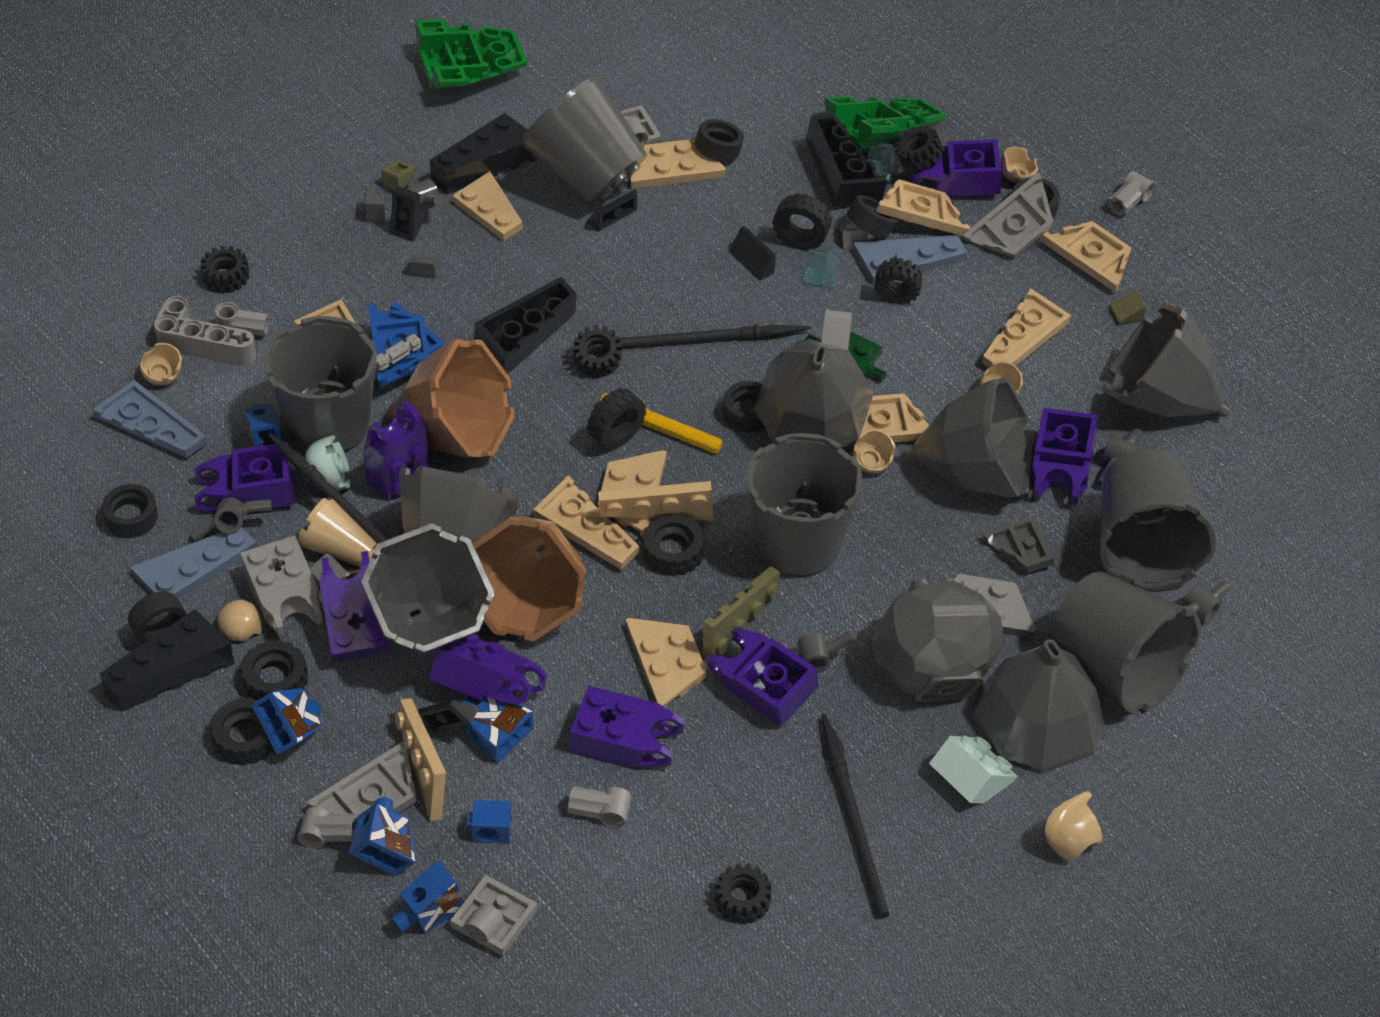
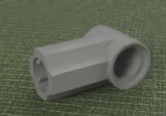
M1131 171L1125 178L1122 187L1109 198L1108 205L1112 212L1118 216L1126 215L1139 201L1146 202L1155 189V182L1135 171Z
M231 302L220 303L215 308L216 324L247 330L253 335H267L269 314L239 310L237 305Z
M573 786L569 796L568 814L598 818L604 825L612 828L623 827L626 823L632 796L627 790L619 787H611L604 792Z
M309 808L304 816L297 837L298 841L310 848H321L324 842L352 841L358 814H330L322 808Z

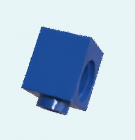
M474 800L473 812H467V830H472L473 843L510 844L511 801Z

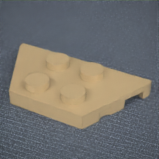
M694 139L644 145L647 157L640 164L641 168L632 175L630 187L635 189L726 177V169L719 161L702 155L696 149Z
M899 179L876 208L877 213L963 236L970 229L968 224H962L959 221L960 212L952 205L950 198L945 192Z
M1093 221L1081 223L1078 226L1063 227L1062 232L1051 235L1047 231L1040 237L1042 243L1113 292L1118 290L1130 256L1131 247Z
M904 393L879 395L872 398L861 434L870 429L882 430L890 435L894 443L916 441L929 424L924 420V414L912 405V401Z
M662 450L608 462L601 491L660 486L667 459V451ZM611 517L624 527L630 525L640 531L641 537L644 535L645 528L652 521V519Z
M634 618L626 619L628 634L655 703L667 709L669 702L677 696L681 698L689 691L690 687L699 684L706 678L707 670L689 626Z

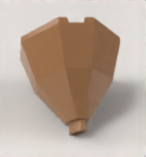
M451 340L419 362L397 402L393 403L387 411L386 418L389 422H392L398 406L407 401L416 408L421 421L426 426L428 448L460 457L494 456L515 417L514 407H508L506 390L512 388L511 379L482 340Z
M526 516L509 517L472 543L494 590L493 598L483 619L494 634L504 636L508 633L524 636V640L536 641L580 611L586 569L579 554L554 522Z

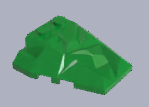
M442 19L416 20L415 22L416 39L419 44L418 59L430 90L465 86L527 66L528 61L514 30L484 26L482 31L469 29L468 23H462L461 28L447 26V20Z
M854 96L824 98L827 115H835L851 134V141L859 144L863 151L879 147L884 143L894 142L898 140L899 136L904 137L903 132L906 130L908 133L911 132L913 127L916 130L922 125L924 129L926 126L932 128L946 119L945 112L919 98H891L890 104H886L884 100L877 101V97H869L866 102H859L854 99Z

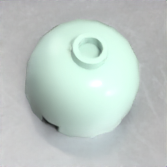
M333 435L314 442L307 449L304 458L309 465L316 466V470L325 477L329 484L337 491L350 487L351 478L345 480L344 472L350 471L341 444L339 442L333 443V440L336 438Z

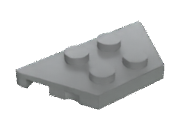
M1039 172L1036 173L963 234L964 239L973 244L1016 258L1050 230L1054 223L1041 174Z
M958 574L954 581L982 594L996 609L1001 617L1003 634L1034 639L1036 628L1016 583L965 574Z
M404 741L307 801L308 808H322L330 814L359 815L374 805L376 799L387 797L393 801V811L400 813L417 802L408 752Z

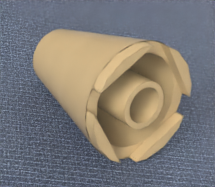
M330 497L322 499L306 519L309 521L307 531L301 528L297 539L299 545L323 555L328 553L335 559L361 567V552L368 551L370 561L377 543L334 499Z

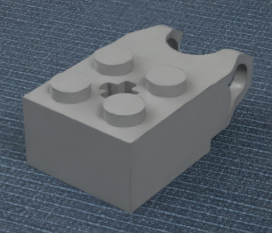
M295 535L240 552L244 575L265 623L276 632L278 637L285 635L283 622L289 615L294 613L306 614L316 624L323 623L318 587Z

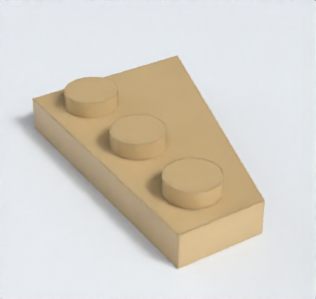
M490 171L452 195L455 205L502 241L507 240L523 229L520 217Z

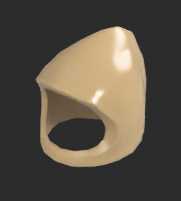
M1089 791L1063 802L1053 810L1047 819L1045 826L1047 842L1065 860L1076 859L1088 846H1100L1103 842L1101 828L1096 817L1087 806V802L1092 796Z

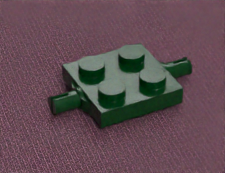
M850 331L848 351L857 362L865 377L870 375L882 382L887 375V371L874 366L876 360L882 354V346ZM810 333L805 338V340L822 341Z

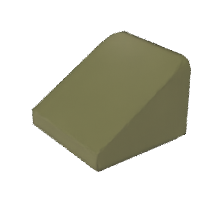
M400 160L390 164L380 171L383 186L390 190H394L397 186L405 188L416 172V167Z
M1138 290L1131 291L1110 303V308L1119 325L1142 321L1144 318L1146 307Z

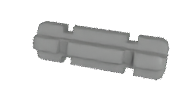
M411 334L404 339L405 342L401 340L384 350L385 354L379 353L376 355L377 370L383 371L389 367V363L392 365L409 355V351L414 352L421 347L420 339L415 334Z

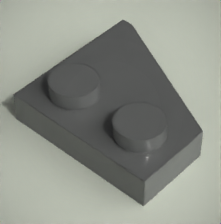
M1034 516L983 532V540L986 544L1026 573L1054 565V557Z

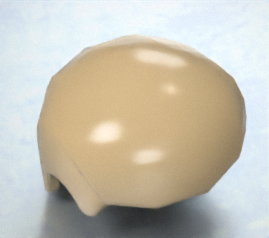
M1015 146L1006 148L1001 158V173L1013 183H1018L1026 178H1032L1038 173L1036 158L1030 160L1025 148Z
M156 343L149 352H144L142 356L140 371L143 378L155 386L171 384L180 375L182 357L179 350L173 345Z
M996 361L983 373L980 385L989 380L1008 377L1018 394L1023 386L1022 373L1015 365L1007 361Z
M870 429L858 437L853 447L852 456L854 455L862 471L868 474H880L892 463L896 447L889 434L882 430Z
M236 600L229 602L221 609L216 625L219 632L227 640L247 642L253 634L260 635L262 633L264 619L254 604L246 600Z

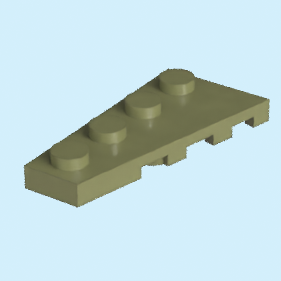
M770 566L749 584L747 593L740 591L734 596V601L730 607L724 604L718 609L717 615L719 616L715 620L709 617L704 621L702 657L706 659L710 654L723 655L733 640L734 634L732 630L735 627L746 629L747 623L753 617L756 618L760 615L766 602L769 599L773 600L780 591V571Z

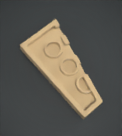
M569 476L533 509V516L535 518L554 522L563 535L620 570L639 553V545L617 524H613L607 517H601L600 507L597 508L590 501V497L574 485V481Z

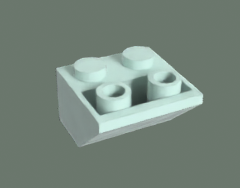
M949 736L929 763L970 803L987 802L1013 783L1018 777L1011 770L1012 765L1003 757L996 756L991 752L990 744L981 737Z

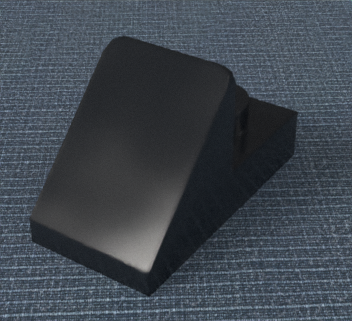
M399 186L392 190L390 234L410 241L416 239L428 209L427 205L420 203V193Z

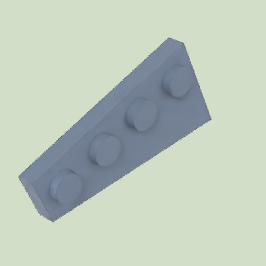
M957 235L853 242V251L872 284H875L878 266L882 265L885 260L890 262L891 258H895L896 261H899V258H903L905 262L910 260L912 265L917 264L918 269L925 271L967 260L968 255L967 250Z
M135 380L92 409L94 417L186 458L208 443L204 433Z
M240 527L234 533L221 532L131 566L130 570L131 574L150 594L166 591L173 593L180 599L241 560L240 552L256 548L257 542Z

